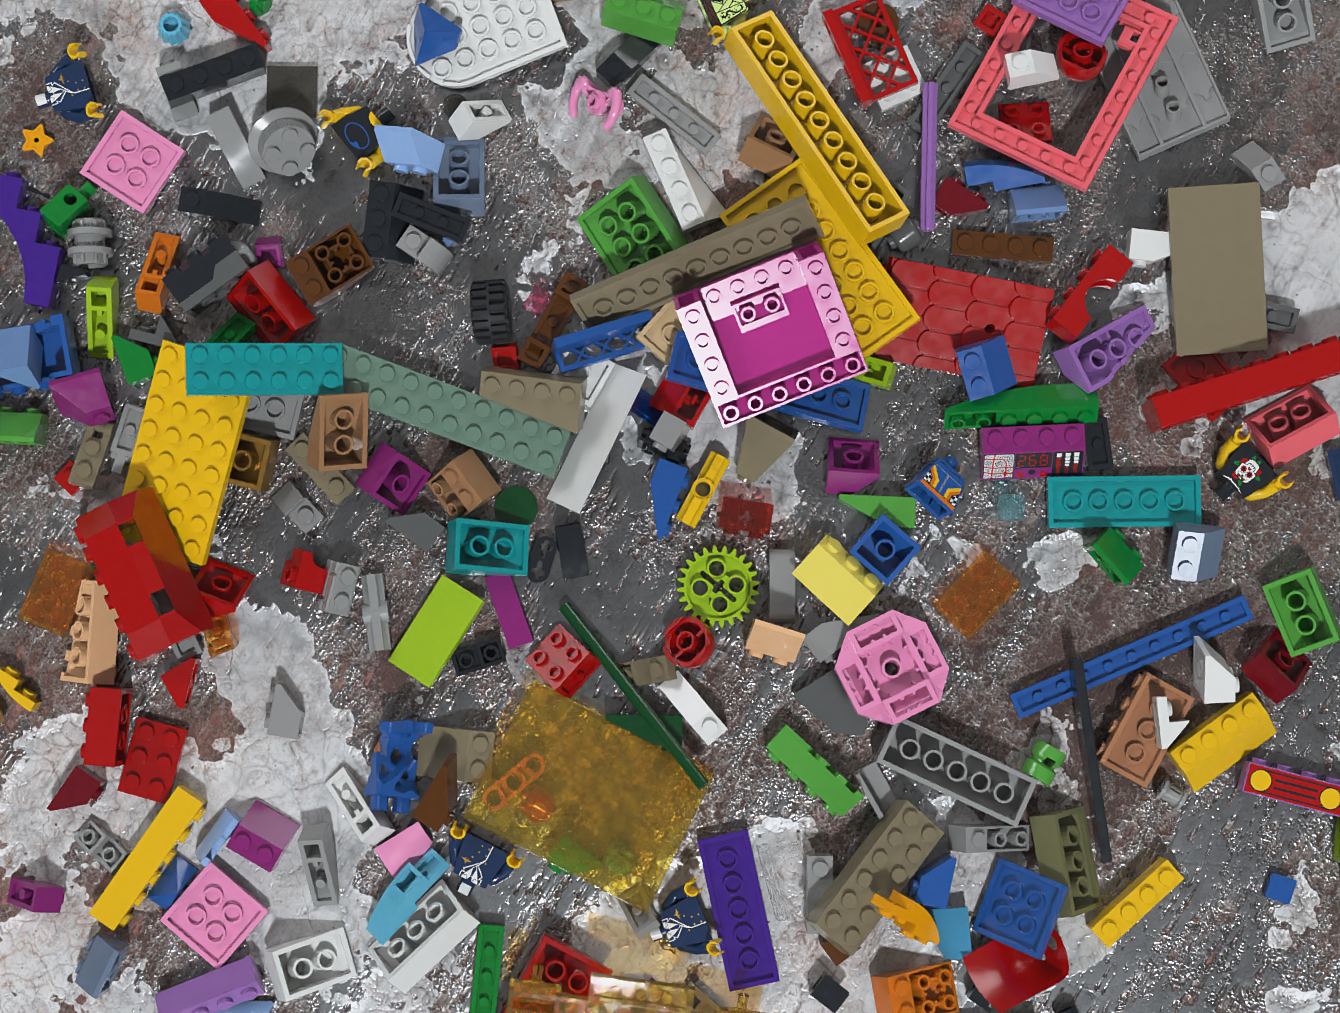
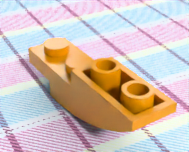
M894 889L889 899L877 893L874 894L870 902L879 907L878 913L889 919H894L893 923L901 928V934L927 945L928 941L939 944L940 937L936 924L931 915L920 904Z

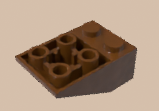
M348 223L285 262L309 305L316 308L343 293L375 268L373 261L351 223Z

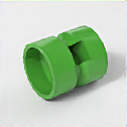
M1037 739L1031 750L1033 756L1026 758L1020 770L1043 784L1050 786L1056 776L1054 769L1061 767L1067 755Z

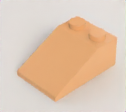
M753 619L744 648L749 649V655L763 658V655L766 654L773 657L772 662L787 666L788 662H795L806 634Z

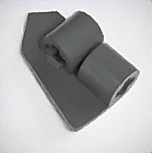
M834 668L793 694L797 701L835 733L864 735L868 719L856 714Z

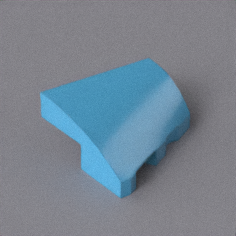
M967 906L948 907L946 910L936 907L925 908L933 918L938 929L940 942L937 946L945 959H962V957L972 952Z

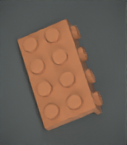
M1143 671L1142 675L1137 674L1131 686L1134 690L1130 697L1126 696L1119 708L1122 712L1118 719L1114 718L1107 730L1110 734L1106 742L1102 741L1099 744L1096 753L1100 764L1147 788L1167 749L1157 748L1152 697L1166 696L1167 701L1171 702L1172 716H1169V721L1184 720L1195 698L1158 679L1151 673Z

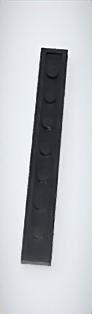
M1078 657L1068 658L1097 859L1102 863H1108L1112 860L1083 660Z

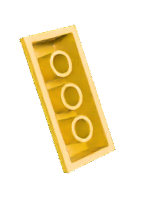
M1245 691L1235 698V702H1230L1171 745L1165 754L1195 793L1277 732L1269 714L1253 692Z

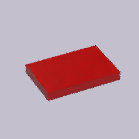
M1175 353L1161 365L1177 385L1188 381L1195 385L1194 382L1201 380L1202 377L1214 373L1219 377V374L1231 368L1218 353L1184 355L1182 357L1176 356ZM1225 411L1206 416L1205 418L1212 423Z

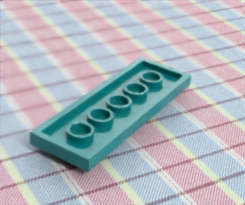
M185 343L186 396H318L343 393L342 343Z
M1201 475L1046 477L1047 528L1173 527L1174 521L1202 524Z

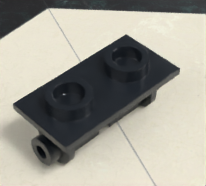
M644 427L637 445L638 448H641L642 452L652 456L657 454L665 457V460L685 465L687 454H689L692 446L687 443V440L683 439L674 452L667 449L666 453L652 446L654 441L649 436L654 428L649 427L648 429Z

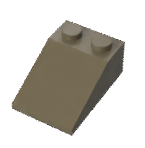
M433 726L431 734H426L419 738L416 776L435 778L449 755L454 752L457 754V781L491 784L493 780L497 731Z

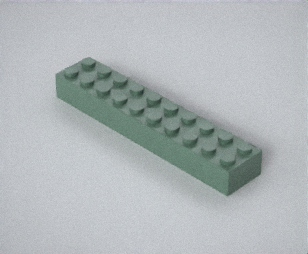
M342 344L343 393L368 392L369 410L555 480L572 435L571 431Z

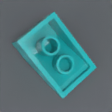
M464 518L453 519L447 525L445 573L527 576L530 525Z

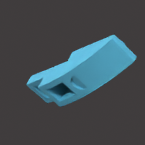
M432 847L414 866L408 862L390 883L377 903L366 927L370 934L381 945H384L419 908L415 902L436 882L450 865Z

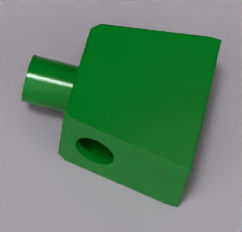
M87 181L77 190L70 184L66 185L39 210L46 225L65 241L67 239V230L72 228V221L86 218L92 209L88 200L97 190Z

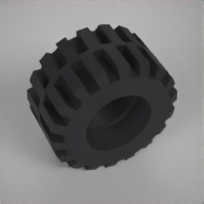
M505 279L473 281L470 287V310L476 342L478 345L510 342L512 337V313L509 289Z

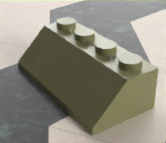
M1084 805L1043 812L1029 817L1040 874L1069 886L1058 918L1075 917L1102 907Z

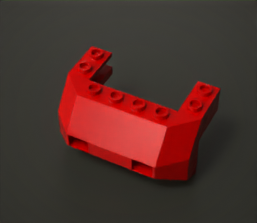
M153 487L132 491L75 519L77 526L73 528L80 545L85 543L87 546L82 549L88 563L94 561L97 571H94L93 574L98 585H105L108 592L107 595H104L109 610L115 608L119 618L114 619L120 634L126 632L130 642L126 645L132 661L137 659L139 664H142L167 653L169 647L216 627ZM136 525L142 541L127 547L121 531ZM164 589L173 610L158 616L149 595Z

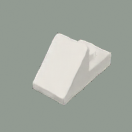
M1166 696L1152 697L1156 744L1159 749H1167L1190 720L1169 721V716H1172L1171 702L1167 701Z

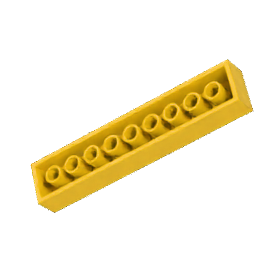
M770 10L731 27L724 41V47L859 247L901 228L910 214L909 210L773 11Z

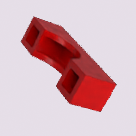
M1110 244L1103 251L1099 248L1090 259L1093 263L1089 269L1086 267L1082 269L1076 277L1079 282L1075 288L1070 285L1062 295L1065 301L1061 306L1056 304L1047 315L1051 319L1045 326L1067 344L1072 343L1091 320L1085 306L1087 290L1094 287L1112 289L1133 264L1131 260Z

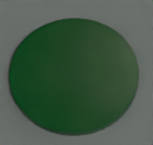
M518 486L503 490L497 496L494 504L495 516L499 522L530 525L535 520L538 512V505L534 495L529 490Z

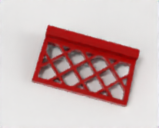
M857 0L836 10L829 9L822 12V21L862 110L870 107L876 101L918 84V79L882 0ZM876 1L879 8L876 17L863 13L866 4ZM847 12L857 15L853 27L843 24L840 15ZM860 17L874 22L870 33L856 29ZM877 23L888 28L889 33L886 40L872 35ZM854 33L867 38L863 50L852 46L851 39ZM870 39L884 44L879 56L866 51ZM887 46L898 50L899 56L896 62L883 58ZM856 52L861 54L859 59L856 55ZM863 56L877 60L873 72L862 68L860 63ZM880 62L894 67L890 78L876 74ZM897 68L906 71L911 80L900 83L892 79ZM874 78L887 83L885 90L875 95L871 88Z

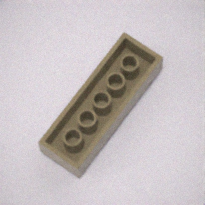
M895 799L883 815L884 818L873 828L804 920L841 953L853 956L883 915L877 912L879 907L870 902L874 894L877 893L889 899L893 889L900 893L944 834L940 828L908 800Z

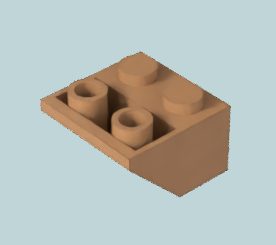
M473 449L453 459L427 482L452 519L466 518L502 490Z

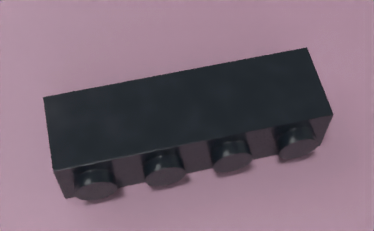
M253 43L160 77L159 79L172 109L265 75L266 69L257 45Z

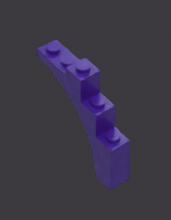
M6 171V175L0 174V217L14 236L23 260L25 276L23 302L30 306L55 310L60 286L56 280L60 266L65 261L66 250L59 247L60 243L44 240V244H42L46 223L39 211L40 208L25 206L24 210L29 182L21 178L22 175L19 173Z

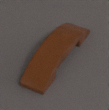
M568 271L565 272L554 291L552 299L532 334L527 338L517 359L540 370L552 351L553 339L561 336L575 311L570 302L569 295L587 288L588 282Z

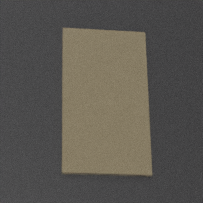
M1253 181L1252 183L1167 188L1176 356L1268 350L1260 183Z

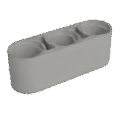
M769 549V623H795V576L792 574L795 570V549Z

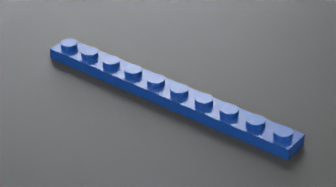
M1238 596L1084 662L1087 690L1193 645L1194 636H1200L1205 640L1254 619L1245 596ZM1069 669L1009 694L1018 718L1021 719L1072 697Z

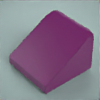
M282 237L256 239L255 250L258 265L269 260L274 268L284 267Z

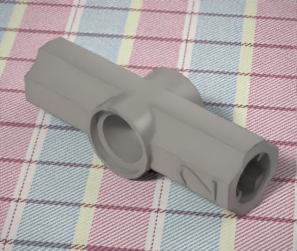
M383 573L361 576L364 603H362V615L364 625L367 626L369 651L392 649L389 627L391 612L389 601L386 600Z

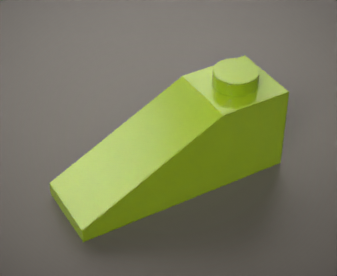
M93 275L86 285L88 357L114 359L115 347L111 337L117 335L119 277Z

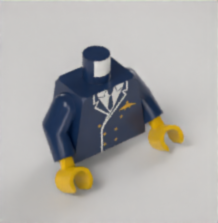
M71 43L68 45L67 53L53 67L49 76L45 78L48 91L36 94L35 100L39 109L53 106L54 112L62 116L64 120L83 124L94 118H103L104 114L97 113L101 111L99 106H102V103H98L87 65L81 60L78 61V58H85L87 53L86 51H78L82 43Z
M454 821L450 830L449 858L451 865L454 867L453 872L462 877L456 888L458 892L470 896L475 885L486 888L487 885L496 886L508 879L525 860V856L522 859H517L514 856L516 849L509 852L469 830L467 831L468 824H465L464 829H459L456 826L457 821Z
M694 877L686 884L671 890L661 904L662 910L659 911L662 921L660 923L661 926L651 931L650 934L653 942L668 937L671 947H676L680 952L718 956L725 951H719L716 948V944L723 941L721 938H717L710 942L713 939L697 897V894L703 888L695 889L692 884L697 880Z

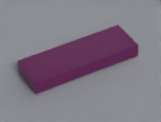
M493 575L485 577L484 579L509 650L533 642L534 640L512 577Z

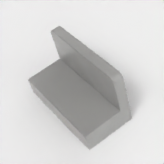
M873 761L855 771L853 775L877 818L881 820L896 797L877 763Z

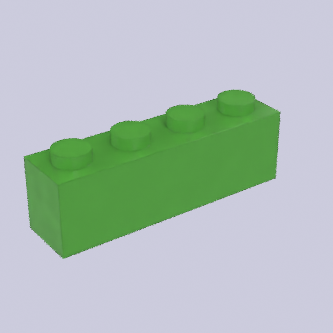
M786 723L765 745L768 749L766 755L776 764L779 761L788 767L785 772L794 781L800 778L806 784L803 789L814 799L819 796L824 800L825 803L822 806L832 816L838 813L842 817L864 797Z

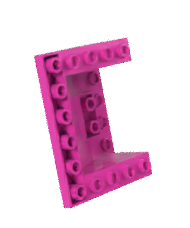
M816 240L673 297L676 312L723 428L869 371L824 252Z

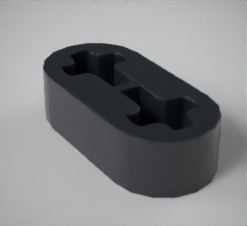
M543 536L536 540L530 556L527 577L534 583H543L548 579L557 552L556 542L548 536ZM545 540L550 541L549 546L553 547L552 551H547L544 559L540 558L542 550L538 548L539 544H544ZM539 561H543L542 570L545 571V575L534 579L535 575L531 573V569L537 568Z

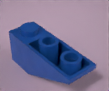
M661 458L658 460L651 479L657 538L660 541L663 536L667 538L673 525V523L669 522L672 512L677 514L682 499L678 498L681 488L686 490L691 477L687 474L688 468Z

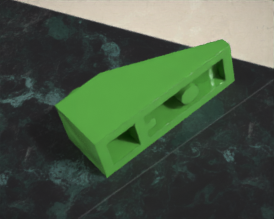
M839 494L837 496L839 502L874 521L883 513L905 533H908V529L915 528L916 499L913 497Z

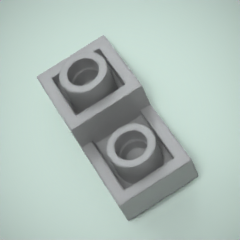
M91 819L74 838L90 856H94L111 874H116L130 855V852Z

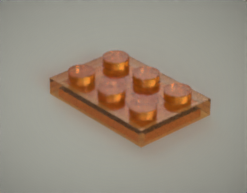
M47 547L17 618L62 637H67L76 617L75 608L81 580H91L96 566Z
M983 550L935 601L932 607L970 641L1022 584Z

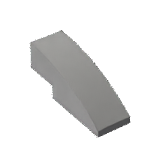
M226 106L206 116L242 188L245 190L267 179L262 168L252 159L248 149V140L232 109Z

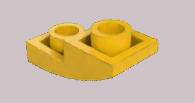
M11 666L6 668L0 667V683L7 693L28 711H37L42 702L36 699L37 694L27 688L21 690L25 679L20 677L21 672Z

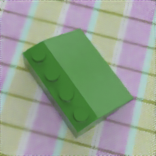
M645 174L630 177L576 219L613 276L689 244Z

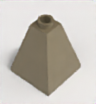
M766 413L748 418L736 471L738 474L737 478L747 484L755 482L794 443L799 431Z

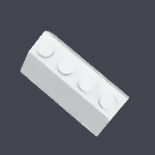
M443 879L416 903L419 908L384 945H381L376 940L368 948L387 981L404 993L410 990L480 924L470 907Z

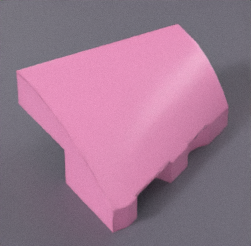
M417 821L377 846L375 850L390 874L395 878L408 862L414 866L426 854L434 841L423 823Z

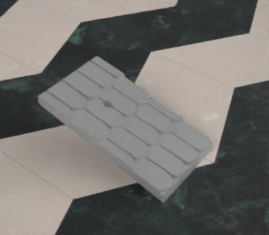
M1142 0L1179 17V20L1122 125V129L1138 162L1187 141L1196 135L1198 136L1219 125H1223L1229 122L1231 118L1178 0ZM1117 21L1104 44L1106 50L1108 49V57L1103 70L1098 74L1108 95L1131 54L1116 46L1124 30V27L1119 25L1120 21ZM1132 35L1130 40L1137 43L1139 38Z

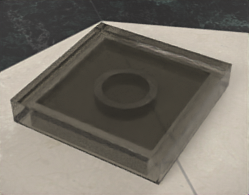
M267 66L266 112L276 108L291 107L303 111L310 118H316L318 115V66Z

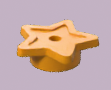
M43 124L38 125L34 130L24 129L22 131L26 138L22 150H34L40 157H43L44 150L48 145L54 142L53 138L45 134Z

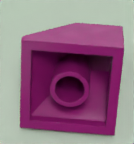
M99 367L48 382L61 415L90 427L115 420Z
M828 438L825 493L852 495L879 478V440Z

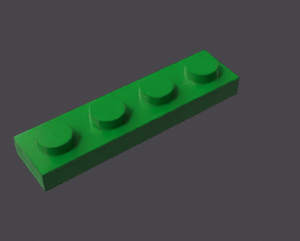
M479 924L470 1013L497 1012L505 925Z

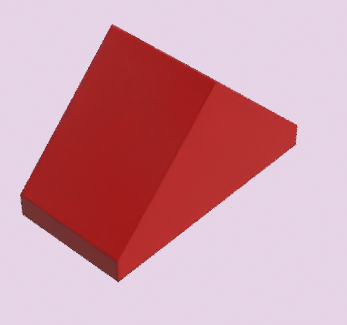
M189 658L160 676L178 708L184 709L189 706L201 658Z

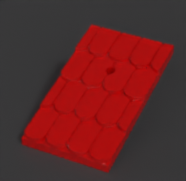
M889 256L886 272L921 320L870 355L871 357L961 375L954 351L955 348L1004 335L1017 384L1013 386H1033L1054 289Z

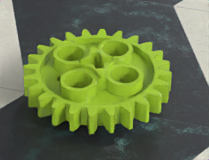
M713 545L712 553H709L704 547L703 556L696 552L693 553L696 561L692 562L687 559L686 562L690 566L689 569L681 568L682 573L686 576L685 578L677 579V581L684 583V587L677 589L678 592H684L685 594L679 601L688 602L684 611L692 609L694 612L691 617L699 615L701 616L700 620L703 622L708 619L710 627H713L715 621H718L720 627L723 628L724 620H728L732 626L733 617L735 616L742 621L741 612L744 611L750 614L747 605L756 604L751 599V595H759V592L753 590V586L758 585L759 582L752 581L751 578L757 574V571L749 572L748 570L753 563L744 564V554L739 558L735 557L736 549L728 554L726 546L722 548L721 552H718L716 545ZM719 561L722 563L724 571L721 575L714 576L710 573L709 566L712 562ZM704 571L716 582L722 580L724 582L722 587L732 594L736 601L732 602L720 591L714 593L712 591L714 586L703 578L700 572ZM736 577L742 580L743 588L740 592L730 590L729 582L732 578ZM696 581H703L707 584V592L702 596L696 595L693 592V585ZM717 597H722L727 602V607L722 612L715 611L712 606L714 599Z

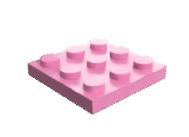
M121 110L80 171V174L143 215H146L187 152Z
M211 861L160 921L215 969L223 966L270 910L215 862Z

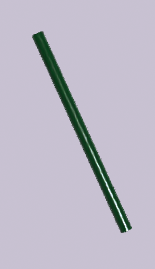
M570 602L562 605L559 608L560 612L698 790L705 787L709 781Z

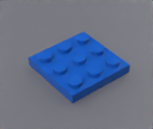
M999 857L972 930L1042 960L1069 886Z

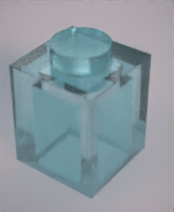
M1024 495L995 496V522L1025 520Z

